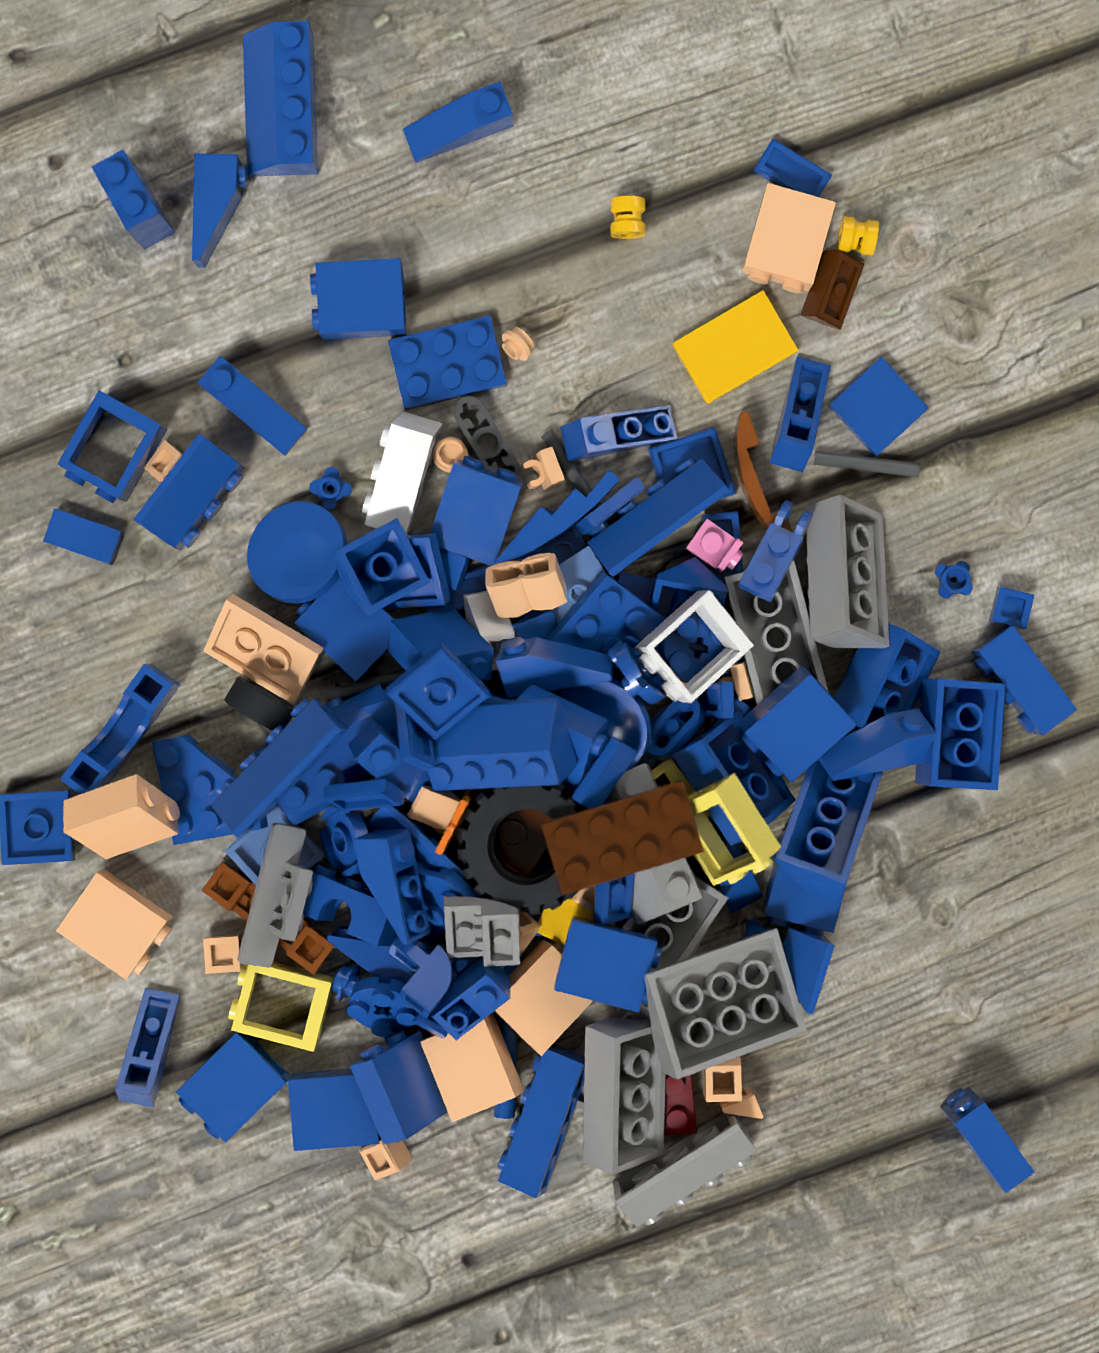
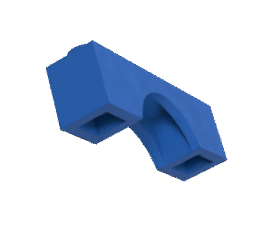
M144 664L123 692L122 699L109 721L98 735L79 752L60 780L79 794L108 785L181 684L154 664Z

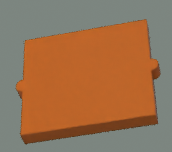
M471 789L461 799L435 853L442 855L451 845L464 820L463 816L474 801L478 791Z

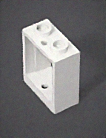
M710 590L695 592L636 645L635 648L641 654L639 661L644 668L651 674L656 673L664 682L661 687L670 699L675 702L678 700L679 702L692 703L754 645ZM696 611L725 649L689 682L683 685L654 648Z

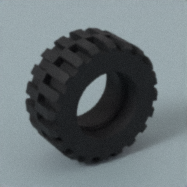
M562 783L559 785L485 788L466 810L462 825L459 827L457 838L460 839V846L457 852L458 859L462 860L464 865L462 872L466 880L471 879L475 885L473 890L480 897L485 895L490 900L518 908V914L521 911H529L530 915L541 914L544 909L550 908L552 911L560 907L567 899L571 900L579 892L576 891L562 896L553 867L535 876H524L512 872L499 860L494 845L498 825L507 815L517 810H537L548 815L553 820L588 809V807L581 805L572 798L573 790L565 787Z

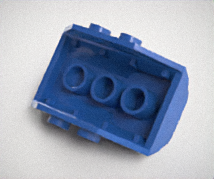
M380 683L344 702L341 697H338L325 704L349 729L278 802L283 812L294 825L332 806L331 803L323 798L326 785L362 782L375 778V776L355 761L348 744L373 718L398 739L395 701L387 695V692L382 689ZM267 743L254 751L260 755L269 744Z

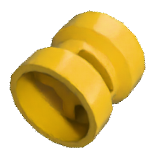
M618 196L610 200V211L614 214V221L610 225V236L618 239L644 237L646 235V224L642 221V214L645 211V198L639 196Z
M843 216L839 227L837 250L846 253L851 250H857L861 255L873 256L878 239L879 221L867 219L865 222H859L854 217Z

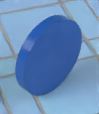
M310 502L284 504L268 513L254 529L247 550L249 572L259 588L276 600L285 603H304L314 600L332 588L339 579L334 551L348 544L346 533L340 522L329 511L317 504Z
M612 678V681L565 688L557 695L607 719L605 735L608 736V742L612 737H615L638 752L626 771L632 769L643 757L650 741V718L638 695L635 697L630 696L621 681Z

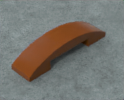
M747 410L740 413L736 421L734 434L735 466L747 503L760 524L767 531L770 523H774L778 513L771 515L748 451L756 448L760 442ZM787 519L783 528L793 533Z
M221 862L201 891L226 910L234 911L247 921L256 885L248 876L227 863ZM305 918L301 929L297 932L295 941L281 938L278 941V945L287 951L286 955L313 975L335 947L327 941V937Z

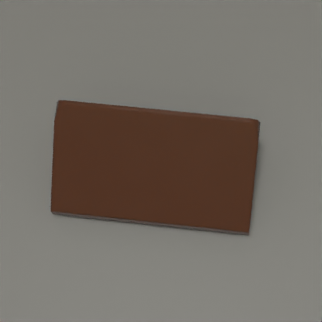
M825 250L820 258L814 283L807 294L801 316L841 330L864 263L840 250Z

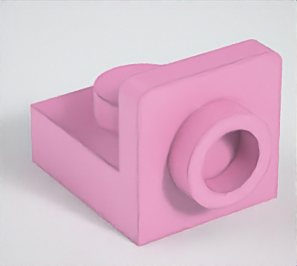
M708 519L705 520L685 548L719 573L723 572L726 567L732 570L744 554L739 550L743 541L739 538L735 539Z

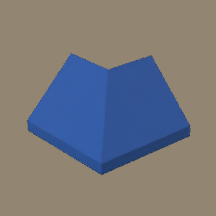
M398 518L334 551L342 587L367 616L430 583Z
M696 557L663 571L654 577L649 606L666 619L697 591L710 590L722 607L724 606L728 587Z
M789 928L783 950L798 1002L806 1013L813 1015L835 945L824 935L817 936L802 930Z

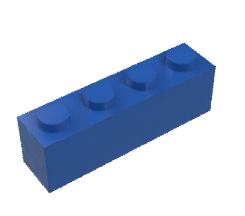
M555 1044L551 1045L542 1056L537 1054L534 1060L533 1070L536 1073L532 1084L529 1083L521 1098V1103L525 1104L520 1117L517 1116L511 1126L509 1135L513 1139L510 1148L503 1152L498 1163V1169L501 1170L498 1182L534 1198L541 1196L547 1191L584 1085L585 1057Z

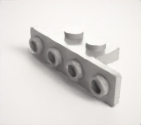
M273 823L271 826L237 958L243 964L270 968L273 964L279 938L295 941L297 932L303 925V909L306 897L309 896L312 890L313 871L298 865L306 836V830L279 823Z

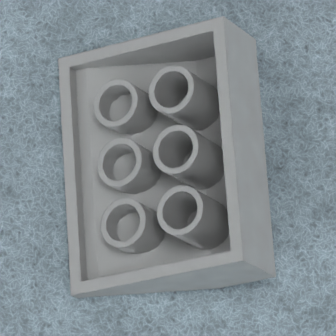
M777 928L766 930L644 974L652 1036L663 1073L677 1080L807 1031Z

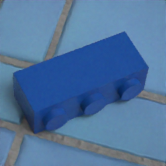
M1013 625L1002 627L971 651L977 658L973 662L984 677L990 676L995 683L1006 684L1004 703L1007 706L1013 705L1019 713L1016 719L1027 733L1033 732L1035 735L1044 736L1077 710Z

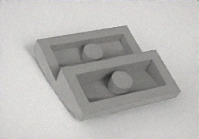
M444 897L448 958L483 956L484 967L520 965L518 908L483 898Z

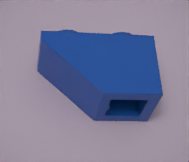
M483 957L459 975L432 1013V1017L455 1040H458L510 999V976L500 966L484 967Z

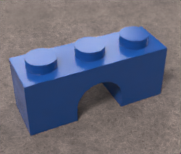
M317 864L316 868H307L313 871V886L309 896L306 897L303 909L304 915L315 920L333 921L340 904L346 902L351 910V922L347 934L375 946L392 945L397 933L371 891L365 888L366 883L350 876H346L345 880L335 876L337 870L322 864Z

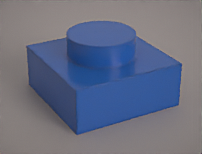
M1001 586L997 587L989 621L1006 626L1013 625L1015 628L1022 630L1026 629L1035 595Z

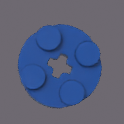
M696 611L662 640L660 645L663 660L679 679L687 682L725 649ZM697 637H700L702 644L705 645L704 652H700L698 657H693L694 651L689 650V644L695 643Z
M628 635L608 650V654L613 663L620 667L625 677L622 679V684L628 694L632 697L639 694L648 705L655 704L667 696L661 687L664 682L656 673L651 674L644 668L639 661L641 654L635 648L640 641Z
M335 806L329 807L324 811L321 821L327 819L326 830L320 831L325 855L333 868L341 867L344 871L341 873L343 876L360 873L354 839L368 833L364 822L363 809L342 811Z
M380 977L362 979L353 986L347 1007V1014L350 1017L355 1018L362 1025L371 1028L372 1033L379 1037H386L391 1035L392 1032L406 1030L415 1025L412 1020L417 1011L399 998L402 988L406 985L405 983L395 979H391L390 984L379 983Z

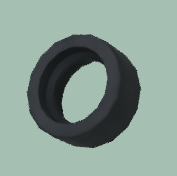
M240 676L236 678L224 698V701L230 707L272 731L279 725L285 729L292 718L291 712L295 709L277 695Z

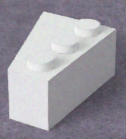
M403 411L392 422L391 426L385 425L380 440V446L385 447L382 460L376 459L371 474V479L376 481L373 493H367L362 512L367 514L365 525L378 528L398 518L405 534H408L411 530L424 488L423 482L427 468L432 462L433 454L431 453L436 435L440 434L443 423Z

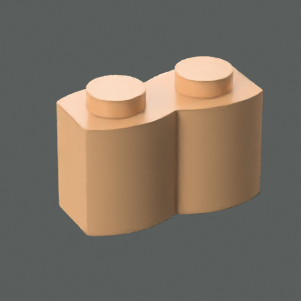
M554 553L537 554L522 561H506L486 569V588L496 614L500 618H516L531 610H552L567 602L566 583Z

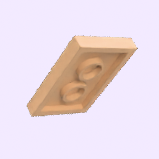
M231 594L223 605L203 652L294 705L300 698L324 648L238 596Z

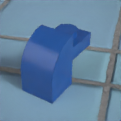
M398 936L392 943L389 953L414 973L402 988L399 998L427 1019L441 1002L449 988L452 977L450 960L439 945L428 955L425 953V946L419 940L403 945Z

